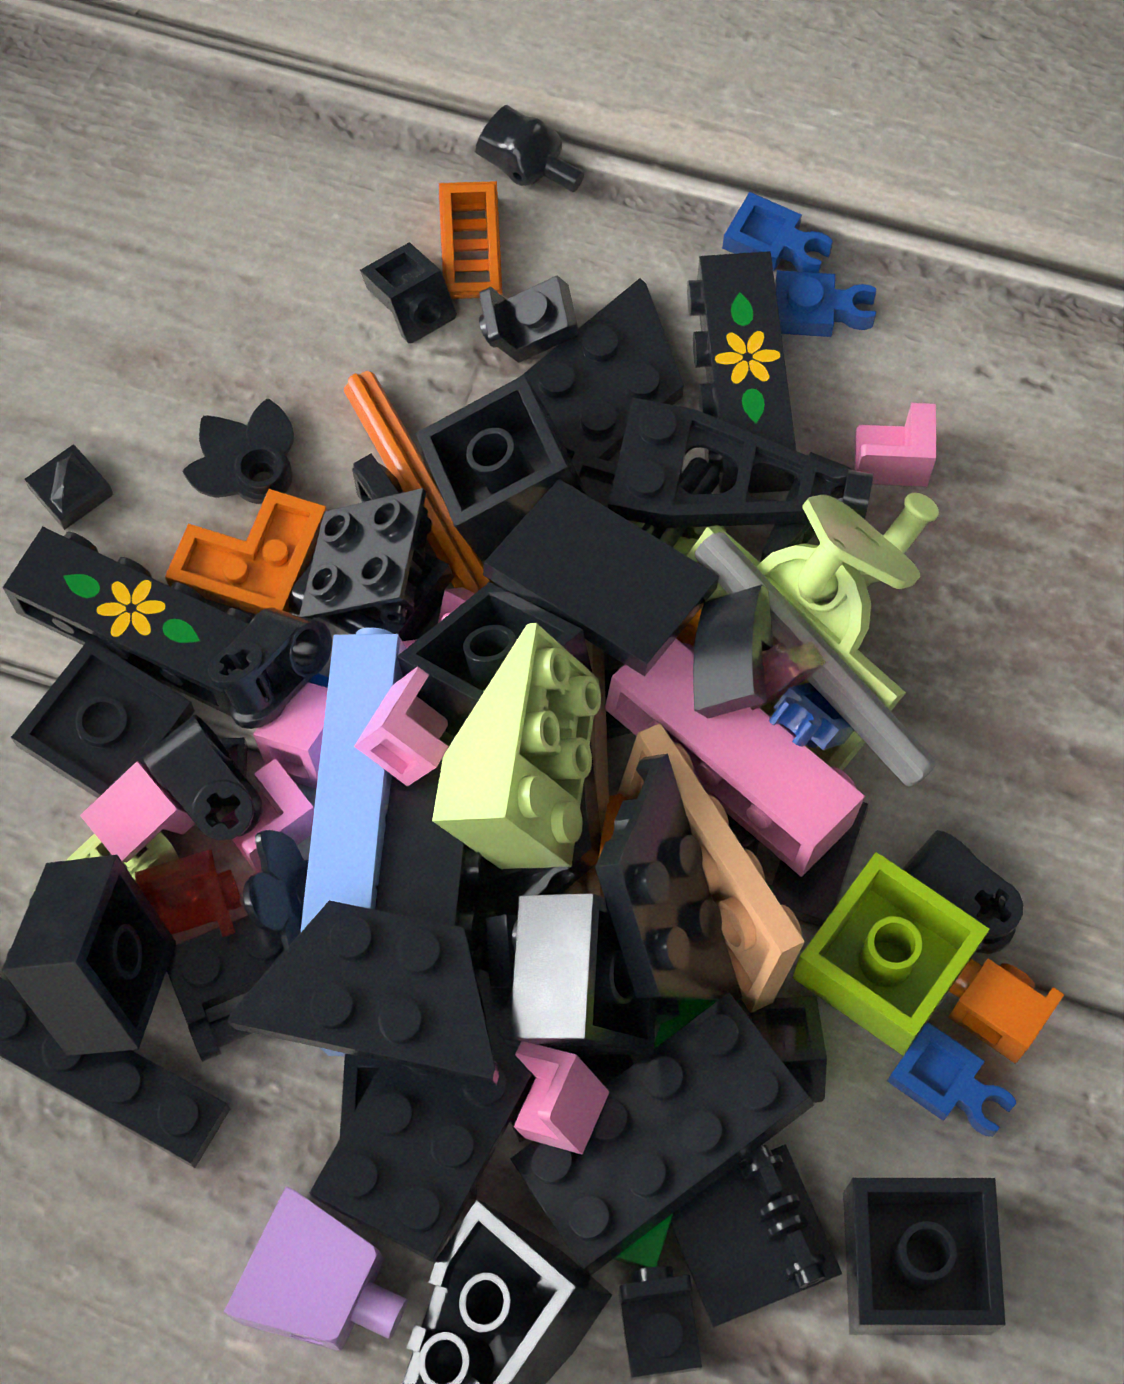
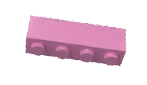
M675 639L645 677L627 665H624L613 674L605 710L636 736L638 732L661 723L673 743L680 744L687 751L692 761L694 774L708 796L717 798L729 816L801 877L852 827L865 795L856 788L853 780L844 771L827 765L809 750L806 745L801 747L794 744L792 741L796 735L789 728L779 724L772 725L769 722L770 716L757 705L712 718H706L694 711V647L692 645L681 643Z

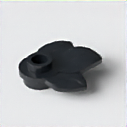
M265 399L254 410L247 425L209 415L201 418L199 442L204 457L192 462L182 471L194 489L199 493L215 498L239 495L244 500L255 504L263 503L268 489L284 494L288 491L293 474L290 462L286 456L294 442V432L290 420L279 405L270 399ZM261 472H268L273 475L265 481H252L254 476Z
M265 830L255 835L262 872L251 875L243 887V905L248 916L257 927L265 931H280L285 951L301 933L308 860L303 859L296 843L291 837L282 832Z

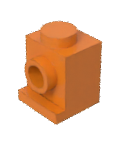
M971 958L949 990L950 993L959 998V1001L948 1018L1016 1064L1028 1050L1065 994L1052 987L1049 993L1043 996L1034 990L1035 983L1017 967L1007 963H1002L999 966L989 958L982 966Z

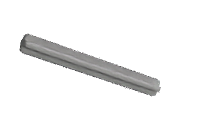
M722 532L713 533L699 545L695 551L696 560L719 576L718 583L728 594L761 584L768 588L773 643L904 785L911 787L921 782L936 765L932 755L728 536Z

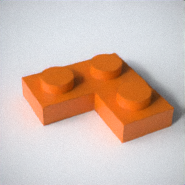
M268 489L246 541L188 523L166 572V582L170 587L174 582L185 584L197 591L205 599L253 614L271 607L289 612L291 590L309 566L316 548L324 511H327V507Z

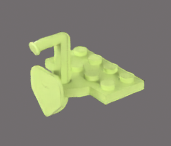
M915 492L908 494L904 499V509L884 535L880 534L843 502L828 495L809 497L803 504V509L820 541L819 545L799 544L772 552L762 562H759L720 526L716 525L707 527L686 555L699 563L695 557V551L699 545L713 533H725L890 711L906 694L904 690L858 649L870 624L871 600L867 587L872 583L882 581L896 589H903L913 586L920 578L918 568L904 553L922 532L927 523L935 521L939 516L937 505L926 495ZM718 583L717 589L707 601L729 594ZM835 597L831 602L823 601ZM774 643V649L762 652L767 702L757 705L770 717L776 711L774 706L789 687L809 683L806 677ZM853 731L844 744L822 750L819 746L817 748L806 747L827 765L837 767L843 771L866 742Z

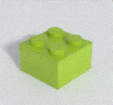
M875 852L800 955L792 978L904 1056L973 957L990 929Z

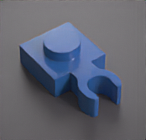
M749 192L724 234L722 249L734 254L771 251L774 272L780 261L784 259L791 262L798 272L820 273L822 261L812 258L806 253L814 251L829 258L833 241L829 236L820 232H803L799 230L802 214Z
M776 271L775 289L781 334L831 337L834 322H842L848 327L857 330H867L873 327L876 311H862L854 305L861 303L873 305L876 296L875 287L859 284L846 290L835 289V274Z
M810 682L789 687L774 706L776 711L769 719L772 725L782 724L789 728L796 735L792 741L794 744L801 747L806 745L811 748L819 746L822 750L844 744L854 731Z
M929 1022L925 1024L887 1080L891 1085L942 1121L947 1118L954 1106H957L965 1112L971 1126L977 1132L988 1137H993L1000 1127L984 1116L982 1104L986 1101H993L998 1103L1007 1112H1010L1016 1105L1015 1098L1006 1089L995 1085H984L974 1078L985 1062Z

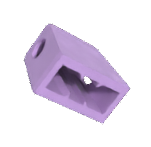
M286 1186L224 1313L233 1321L248 1327L341 1351L355 1323L387 1339H391L404 1314L408 1299L374 1284L384 1261L381 1252L376 1247L297 1191Z

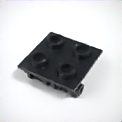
M421 488L324 511L299 616L314 619L376 606L381 611L380 618L383 621L394 625L403 624L406 616L413 614L415 609L414 596L416 587L413 584L421 579L422 569L420 566L425 561L424 549L427 534L431 532L432 521L428 517V510L424 507L427 491Z
M786 1144L770 1150L769 1145L760 1146L744 1159L745 1161L735 1165L673 1213L670 1223L713 1328L842 1275V1271Z

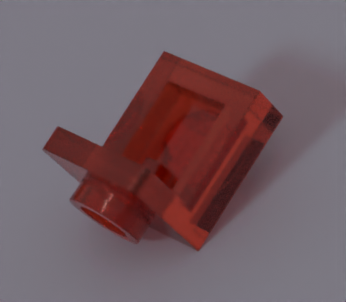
M212 849L135 872L136 883L172 935L215 921L218 922L223 937L236 933L231 910L243 907L232 870L228 869L219 872Z

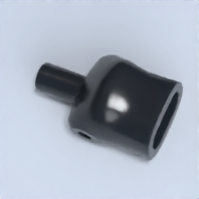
M504 105L493 115L478 138L475 153L497 166L514 183L520 186H530L543 176H546L569 191L575 192L584 178L583 171L558 157L562 150V141L555 130L540 119L525 116L509 105Z

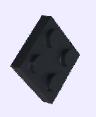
M89 638L11 738L18 748L91 795L99 798L137 761L145 764L143 755L190 719L195 710L191 701Z

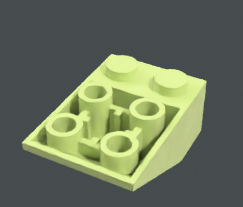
M537 623L526 625L445 752L432 818L434 823L474 851L480 852L484 858L500 869L572 867L574 845L581 836L583 825L580 811L583 783L589 775L592 766L590 740L594 715L598 713L601 704L599 679Z

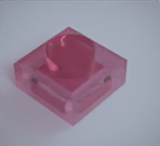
M812 641L789 650L782 642L763 653L767 702L751 706V710L779 700L789 687L799 685L827 663Z

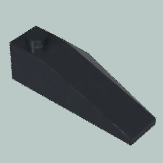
M476 1200L435 1261L428 1282L434 1284L435 1287L422 1325H414L407 1345V1348L413 1350L402 1384H546L576 1350L612 1297V1294L563 1251L488 1204Z

